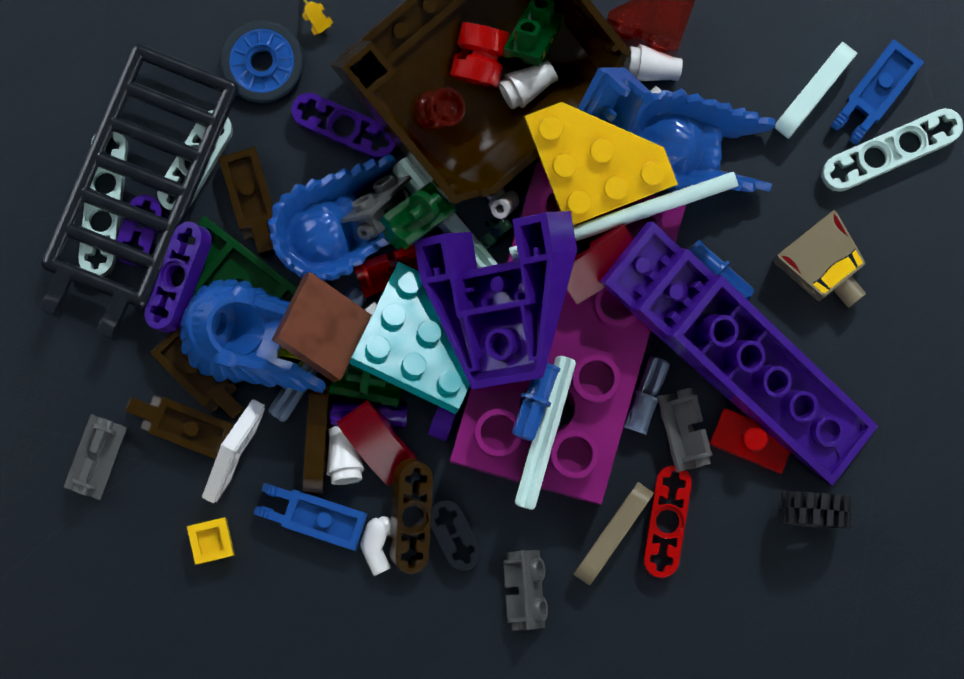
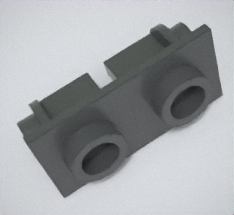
M388 175L377 180L372 185L374 190L352 203L353 209L341 219L342 223L354 221L358 228L357 234L361 239H375L385 229L380 222L382 216L411 196L410 192L404 188V185L412 177L409 175L394 179L393 175Z
M692 388L677 391V393L658 396L661 417L665 424L670 444V453L674 460L676 472L711 464L709 456L713 454L710 450L706 430L694 431L693 424L703 421L698 395H693Z
M90 415L64 488L101 500L128 427Z
M540 550L506 552L507 560H503L505 588L519 587V595H506L507 623L512 624V630L545 628L548 604L545 597H543L542 581L545 577V564L543 559L540 558Z

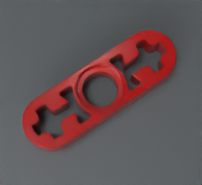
M675 465L665 467L656 477L643 555V565L646 571L657 578L668 577L678 568L692 486L691 476L688 471L676 472ZM672 472L678 473V480L684 482V487L678 488L674 497V501L682 500L681 508L673 504H658L659 496L668 499L669 487L663 485V478H670ZM670 510L677 515L678 527L675 531L664 533L658 529L656 518L661 511ZM653 535L661 539L676 538L675 547L667 544L666 557L672 558L671 565L664 566L663 572L657 571L656 564L650 562L651 555H657L660 549V543H652Z

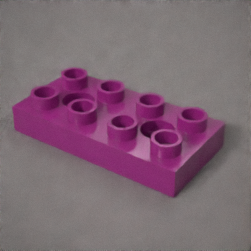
M536 162L521 217L560 211L543 165L540 162ZM652 194V195H650V196H647V197L642 198V199H640V200L634 201V202H632V203H629V204L624 205V206H622V207H619V208H617V209L611 210V211H609V212H606V213L601 214V215H599V216H596V217H594V218L588 219V220L583 221V222H581V223H584V222H587V221H589V220H592V219H595V218H598V217H601V216H604V215H607V214H610V213H613V212H616V211H619V210H622V209L631 207V206H633V205H636V204H639V203H642V202H645V201H648V200H651V199H654V198H657V197H660V196H656V195H653V194ZM686 204L625 226L634 239L647 222H654L676 243ZM606 231V232H603V233H600V234H597V235H594V236H591V237L599 238V237H601L602 235L608 233L609 231ZM514 237V241H513L512 247H513V246H516V239H515V237ZM511 254L509 255L508 262L513 261ZM605 287L576 304L568 290L565 294L548 363L554 365L557 356L569 357L576 362L567 394L569 404L573 406V417L568 425L565 423L557 429L541 485L542 490L598 506L603 501L651 331ZM530 380L470 389L450 463L520 483L532 441L518 438L513 434L512 430L520 411L521 393H526Z

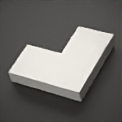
M252 399L220 446L202 498L214 504L231 482L242 452L258 429L265 405Z

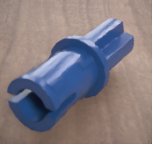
M698 240L689 249L715 275H722L747 300L752 297L754 288L729 267L731 263L728 260L724 263L701 240Z
M547 362L543 378L530 380L526 393H521L520 397L524 400L512 430L513 434L518 438L528 441L535 439L545 408H550L551 402L548 400L557 375L560 372L559 367Z

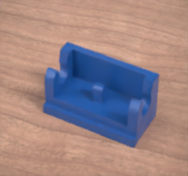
M625 67L598 68L577 109L631 132L652 92Z

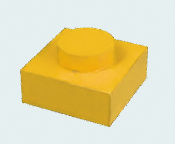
M226 517L187 526L195 565L235 556Z

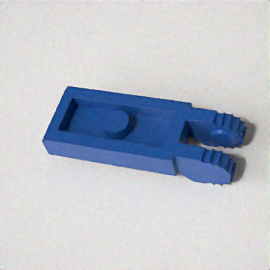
M893 39L847 98L846 102L848 103L830 126L836 131L842 128L848 121L851 112L856 108L867 117L851 134L849 141L857 145L872 124L878 123L924 61Z
M267 483L263 484L261 491L265 492L266 495L290 501L285 515L276 513L273 509L264 506H256L254 515L282 523L281 527L356 551L368 516L367 513L294 489L291 492Z

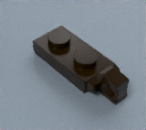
M256 147L218 157L239 230L243 232L245 240L254 238L260 257L274 254V245L270 238L271 231L268 225V220L273 216V203Z
M178 328L176 331L168 334L150 352L151 356L205 409L207 408L214 414L221 408L235 422L245 410L232 397L238 390L232 384V381L227 378L224 381L217 382L212 375L206 376L201 374L199 369L189 365L188 356L182 353L181 329Z
M153 396L150 404L131 397L125 410L127 413L143 418L141 428L147 430L149 434L216 459L221 444L234 427V424L165 397Z

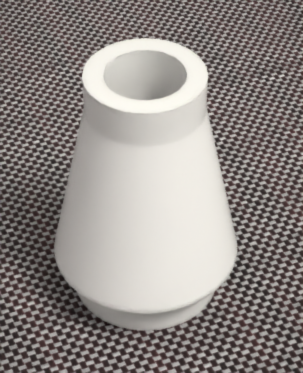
M639 44L638 47L629 46L631 54L630 57H627L624 67L639 81H679L683 65L682 58L672 57L642 44Z
M546 60L541 63L540 67L531 66L504 74L505 79L499 82L498 87L505 102L511 109L518 106L524 108L548 86L558 81V77L551 63Z
M338 426L330 428L326 475L331 476V483L334 485L360 482L362 480V472L365 470L361 456Z

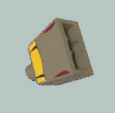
M835 210L830 212L773 259L779 268L819 302L834 290L847 308H849L866 294L852 277L866 263Z

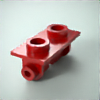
M414 244L406 250L400 248L399 250L397 249L365 260L362 265L354 267L364 298L384 292L398 261L419 271Z

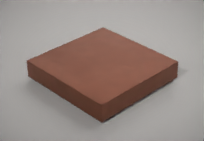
M309 272L303 276L272 341L331 381L336 382L341 380L372 315Z

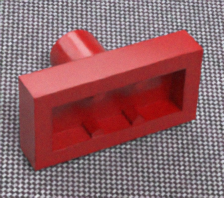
M723 408L709 441V445L778 474H782L790 454L787 449L752 419L726 408Z

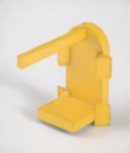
M303 0L306 5L304 6L302 16L305 21L310 20L312 24L311 31L314 35L320 34L333 24L331 18H326L322 12L325 8L321 3L317 4L313 1L307 2Z

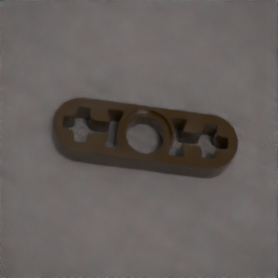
M324 381L326 387L323 393L309 389L303 493L324 494L331 394H329L331 382Z
M416 459L401 461L396 466L393 474L389 557L396 568L407 574L420 572L426 566L429 559L433 474L426 464ZM413 468L421 474L420 480H415L413 483V493L420 496L419 500L413 497L403 498L404 494L412 496V485L406 482L405 478L412 475ZM410 506H417L420 510L418 522L413 526H405L402 522L404 510ZM402 533L418 535V538L410 536V547L417 551V554L410 557L409 563L401 558L402 553H406L409 550V540L403 536L401 537Z

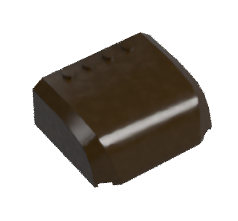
M404 0L348 47L330 66L428 182L432 181L437 191L451 203L456 204L460 201L496 194L539 157L524 116L559 102L578 108L598 68H621L624 66L627 57H630L631 51L591 0H554L555 12L564 14V24L551 45L550 53L546 60L553 66L558 81L548 86L524 108L518 106L511 109L505 102L499 87L473 84L452 78L449 75L454 55L461 53L462 50L457 45L463 22L484 25L512 34L531 0ZM502 56L498 60L503 66L500 81L505 79L504 74L534 65L524 64L519 57L506 58Z

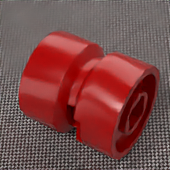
M463 22L457 45L462 50L461 53L454 55L449 76L465 82L497 88L503 69L498 60L503 56V48L511 34L496 28Z

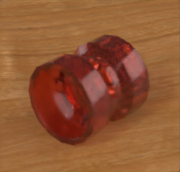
M447 87L420 95L415 102L414 114L421 126L433 130L459 123L465 114L466 107L461 94L455 89Z

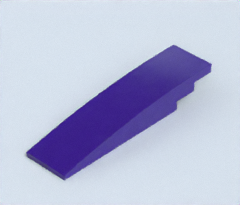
M647 222L599 281L692 368L828 485L833 486L878 428V425L722 275H715L689 249L680 248L654 222Z

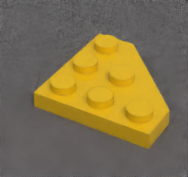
M563 102L524 116L560 211H571L573 225L678 185L665 148Z

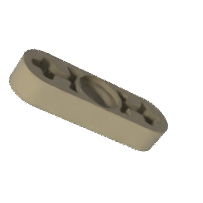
M639 482L636 483L573 575L587 585H591L654 493Z

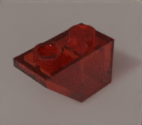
M631 0L610 10L607 22L620 38L632 40L635 36L648 41L647 45L657 51L669 52L670 49L678 51L695 0Z

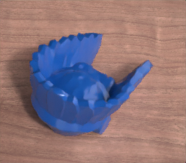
M680 88L673 93L669 90H662L659 94L652 93L631 133L665 148L678 185L668 188L669 191L674 192L730 173L720 170L722 137L734 139L744 135L771 131L776 127V122L774 118H761L758 112L746 111L745 107L733 109L730 103H719L716 99L704 100L698 93L688 95L686 91ZM735 173L739 186L729 189L753 192L755 189L770 192L772 183Z
M391 154L384 156L379 161L372 158L362 165L358 163L351 171L343 168L336 174L330 173L321 180L311 178L306 186L295 184L291 193L281 195L280 202L275 203L272 207L273 216L268 220V225L276 256L279 257L288 270L293 274H297L300 278L311 272L324 282L326 280L333 281L334 279H339L342 275H350L353 272V267L362 265L366 257L377 252L381 247L390 244L389 240L384 236L385 229L375 239L363 240L357 234L358 228L354 221L342 223L341 219L353 209L351 205L355 200L372 191V185L377 180L383 178L394 167L396 159Z
M220 279L212 281L209 286L203 285L199 288L196 295L189 301L188 307L184 309L180 322L181 350L183 354L188 356L189 365L199 369L201 374L206 376L212 375L217 382L228 378L235 384L246 381L254 385L263 384L267 387L279 385L286 390L291 388L301 392L308 388L315 392L323 393L326 387L323 380L303 370L298 364L278 358L281 346L272 341V338L291 301L269 295L263 288H253L248 281L238 282L236 279L223 281Z

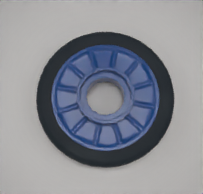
M260 20L242 25L228 37L221 52L220 67L223 77L233 80L239 85L237 93L239 97L251 102L268 103L283 98L295 88L303 72L304 55L298 39L289 29L272 21ZM259 52L269 53L273 57L272 66L266 71L260 72L255 70L251 64L255 54Z

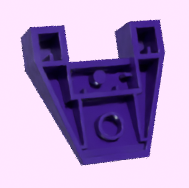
M571 211L545 212L512 219L519 257L517 261L477 268L471 232L446 233L422 238L414 243L420 280L472 390L543 378L577 253Z

